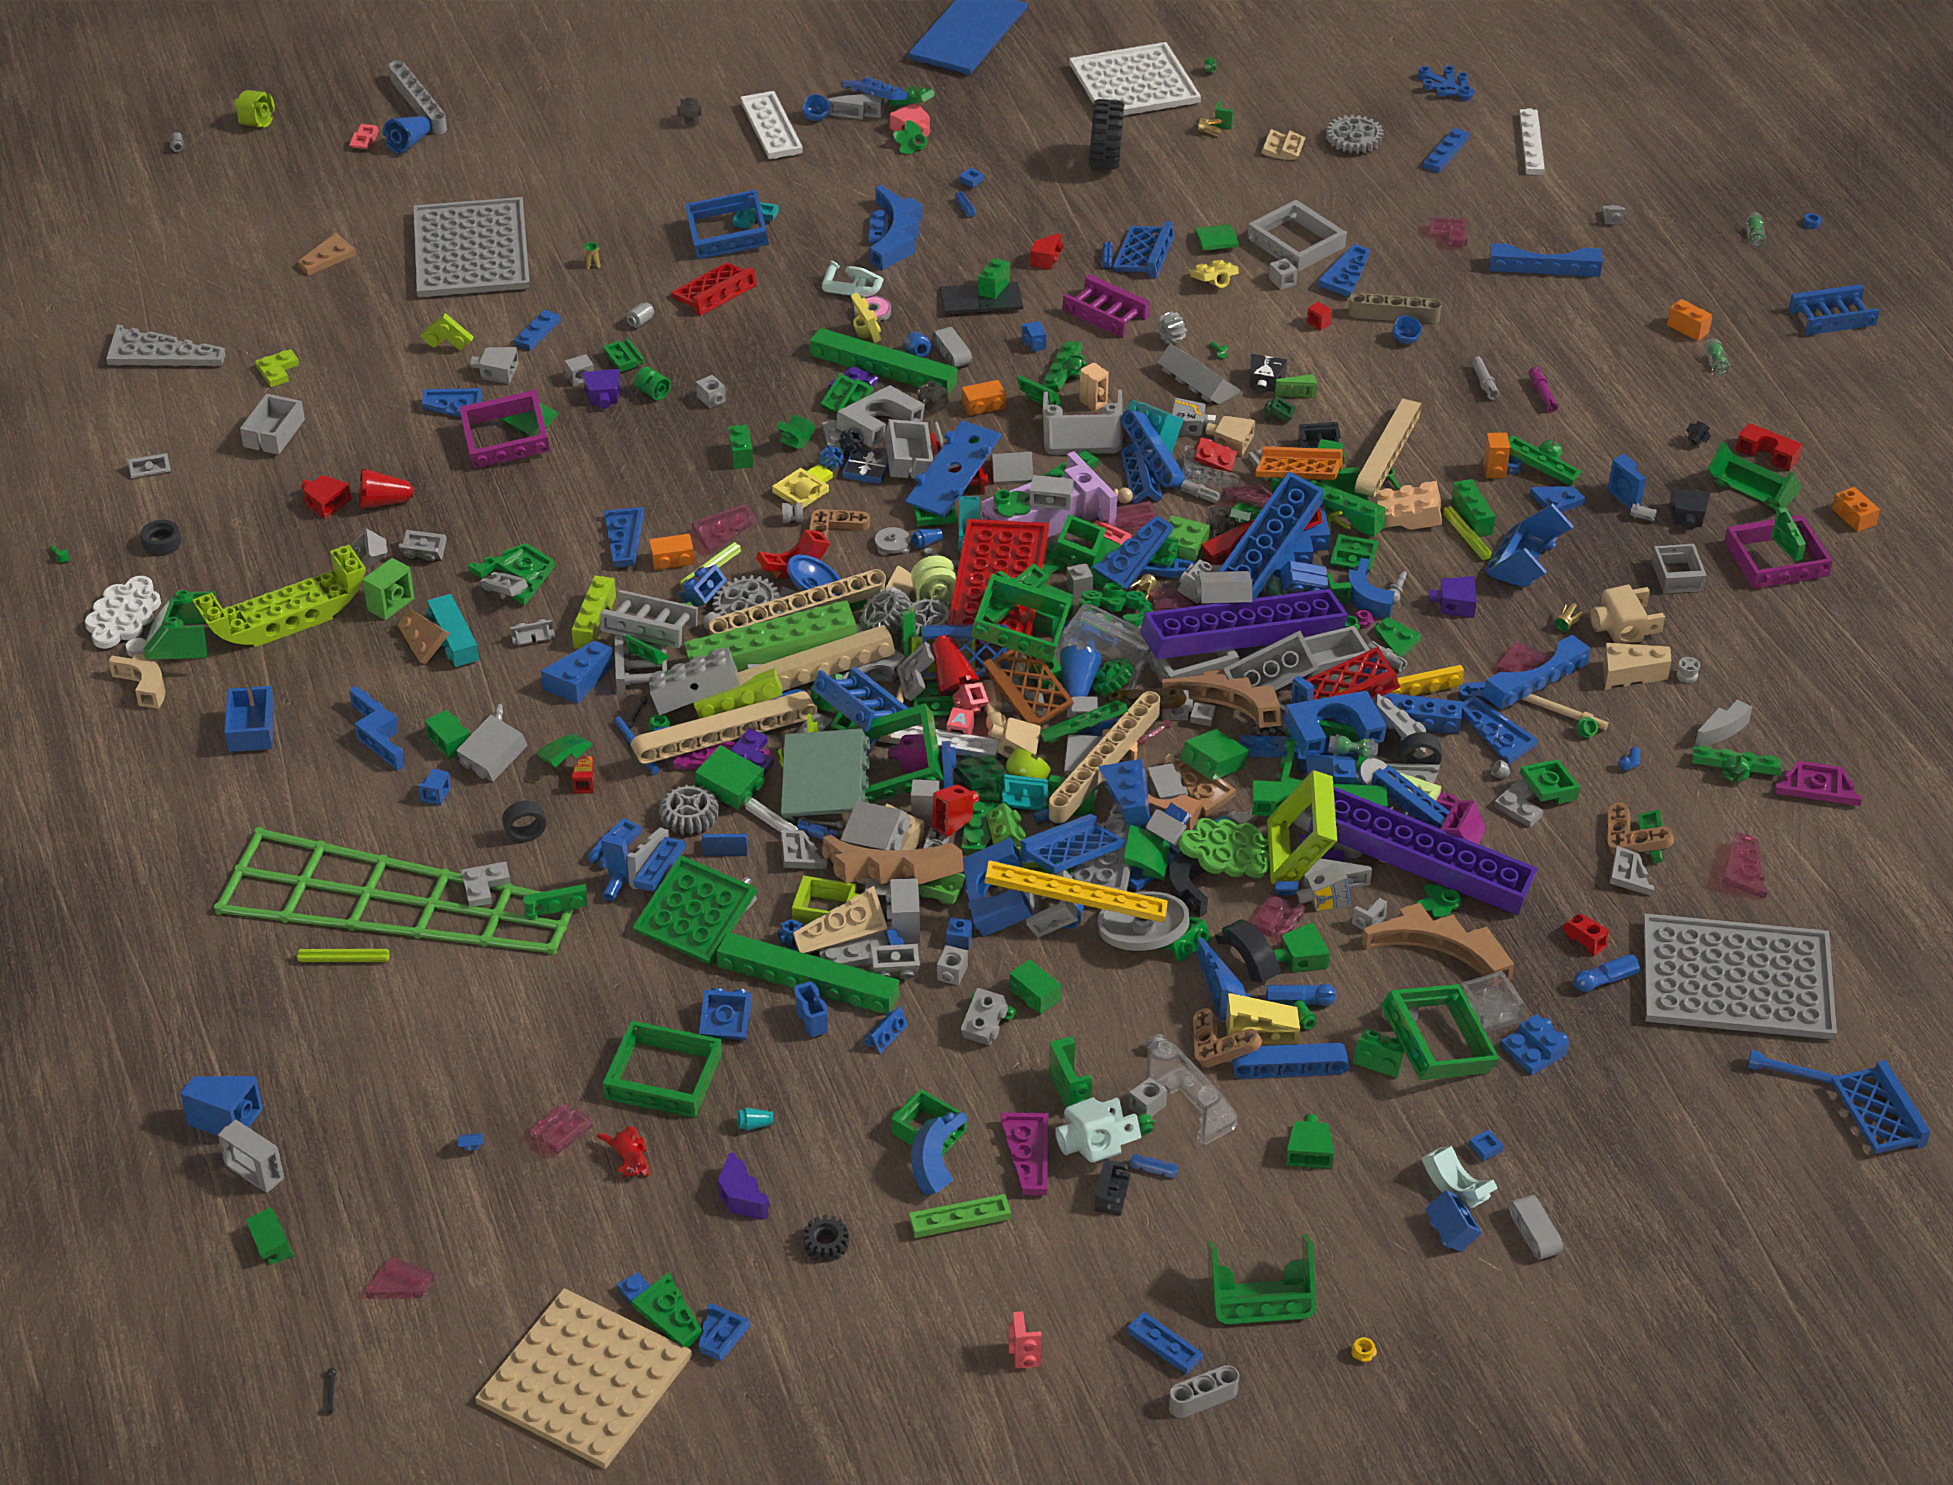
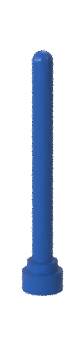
M1751 1050L1747 1068L1754 1070L1765 1067L1832 1084V1077L1838 1076L1765 1058V1055L1756 1050ZM1847 1082L1841 1083L1843 1087L1851 1089L1855 1088V1085Z

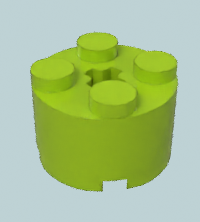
M245 90L239 98L235 99L234 106L237 109L239 124L267 127L272 122L273 117L270 116L271 112H274L275 106L272 96L267 94V92Z

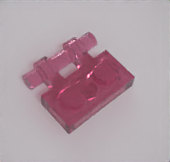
M1177 585L1176 588L1166 589V587H1159L1158 590H1151V598H1159L1154 600L1153 606L1155 611L1198 605L1177 591L1180 585Z
M1270 894L1251 924L1262 934L1270 937L1276 931L1281 939L1283 934L1295 930V924L1303 918L1305 907L1302 904H1297L1295 908L1290 909V901Z
M565 1102L560 1107L556 1106L552 1109L551 1114L545 1119L541 1118L537 1121L535 1127L530 1130V1134L534 1138L542 1134L541 1142L559 1154L593 1127V1120L577 1108L568 1113L571 1107Z

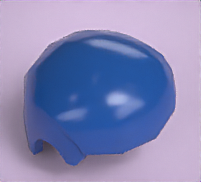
M808 95L802 106L803 115L811 121H821L827 116L830 104L827 98L822 95Z
M1400 316L1393 325L1392 335L1396 341L1411 345L1419 339L1422 325L1412 316Z

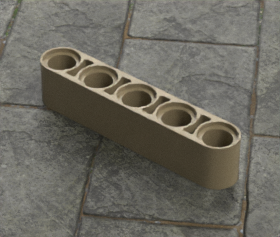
M1353 293L1350 295L1348 313L1354 318L1396 321L1398 317L1406 315L1414 317L1420 323L1435 324L1440 321L1442 303L1440 300L1433 298Z

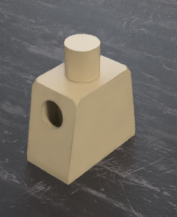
M1224 416L1219 425L1208 423L1206 434L1214 436L1215 443L1229 447L1237 452L1236 456L1242 457L1254 436L1255 420Z
M1008 718L1003 727L993 723L988 735L998 739L997 752L1008 758L1015 748H1021L1032 753L1030 757L1034 758L1041 726Z

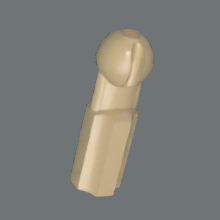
M991 679L984 680L982 684L989 701L984 706V710L988 715L986 726L990 729L994 723L1003 727L1007 720L1001 712L1003 708L1001 706L1000 691Z

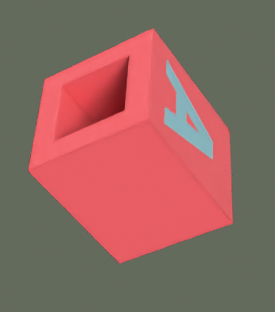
M953 707L947 722V731L971 735L974 727V711Z

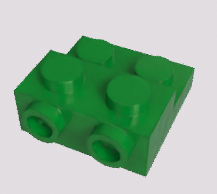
M1559 759L1521 766L1520 775L1540 801L1554 799L1557 804L1577 799L1580 786Z

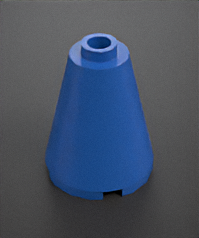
M424 116L392 118L383 125L382 134L387 140L385 143L395 153L407 152L430 131V122Z
M1077 645L1066 646L1061 649L1059 655L1062 668V687L1071 698L1087 697L1101 664V654L1090 647H1085L1084 650L1078 649Z

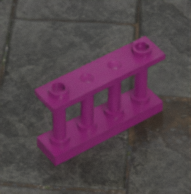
M1089 274L1085 277V290L1075 298L1067 294L1063 295L1062 310L1124 338L1127 322L1135 316L1143 320L1149 317L1150 301ZM1090 295L1097 298L1090 305L1083 302ZM1104 302L1112 305L1106 311L1098 309ZM1119 309L1128 312L1122 318L1113 315Z

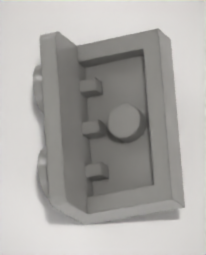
M406 530L403 544L400 543L398 548L406 558L414 559L415 557H420L428 561L442 560L447 537L443 534Z

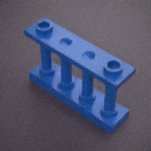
M1861 284L1791 294L1788 308L1791 313L1802 312L1808 320L1805 330L1806 336L1876 326L1880 311L1878 308L1867 310L1861 302L1864 291ZM1855 305L1858 311L1849 312L1846 306ZM1837 307L1841 314L1832 315L1828 308ZM1820 310L1823 316L1814 317L1811 311Z
M857 667L850 668L847 679L836 680L832 679L822 670H818L813 690L865 732L869 731L873 719L908 709L907 706Z

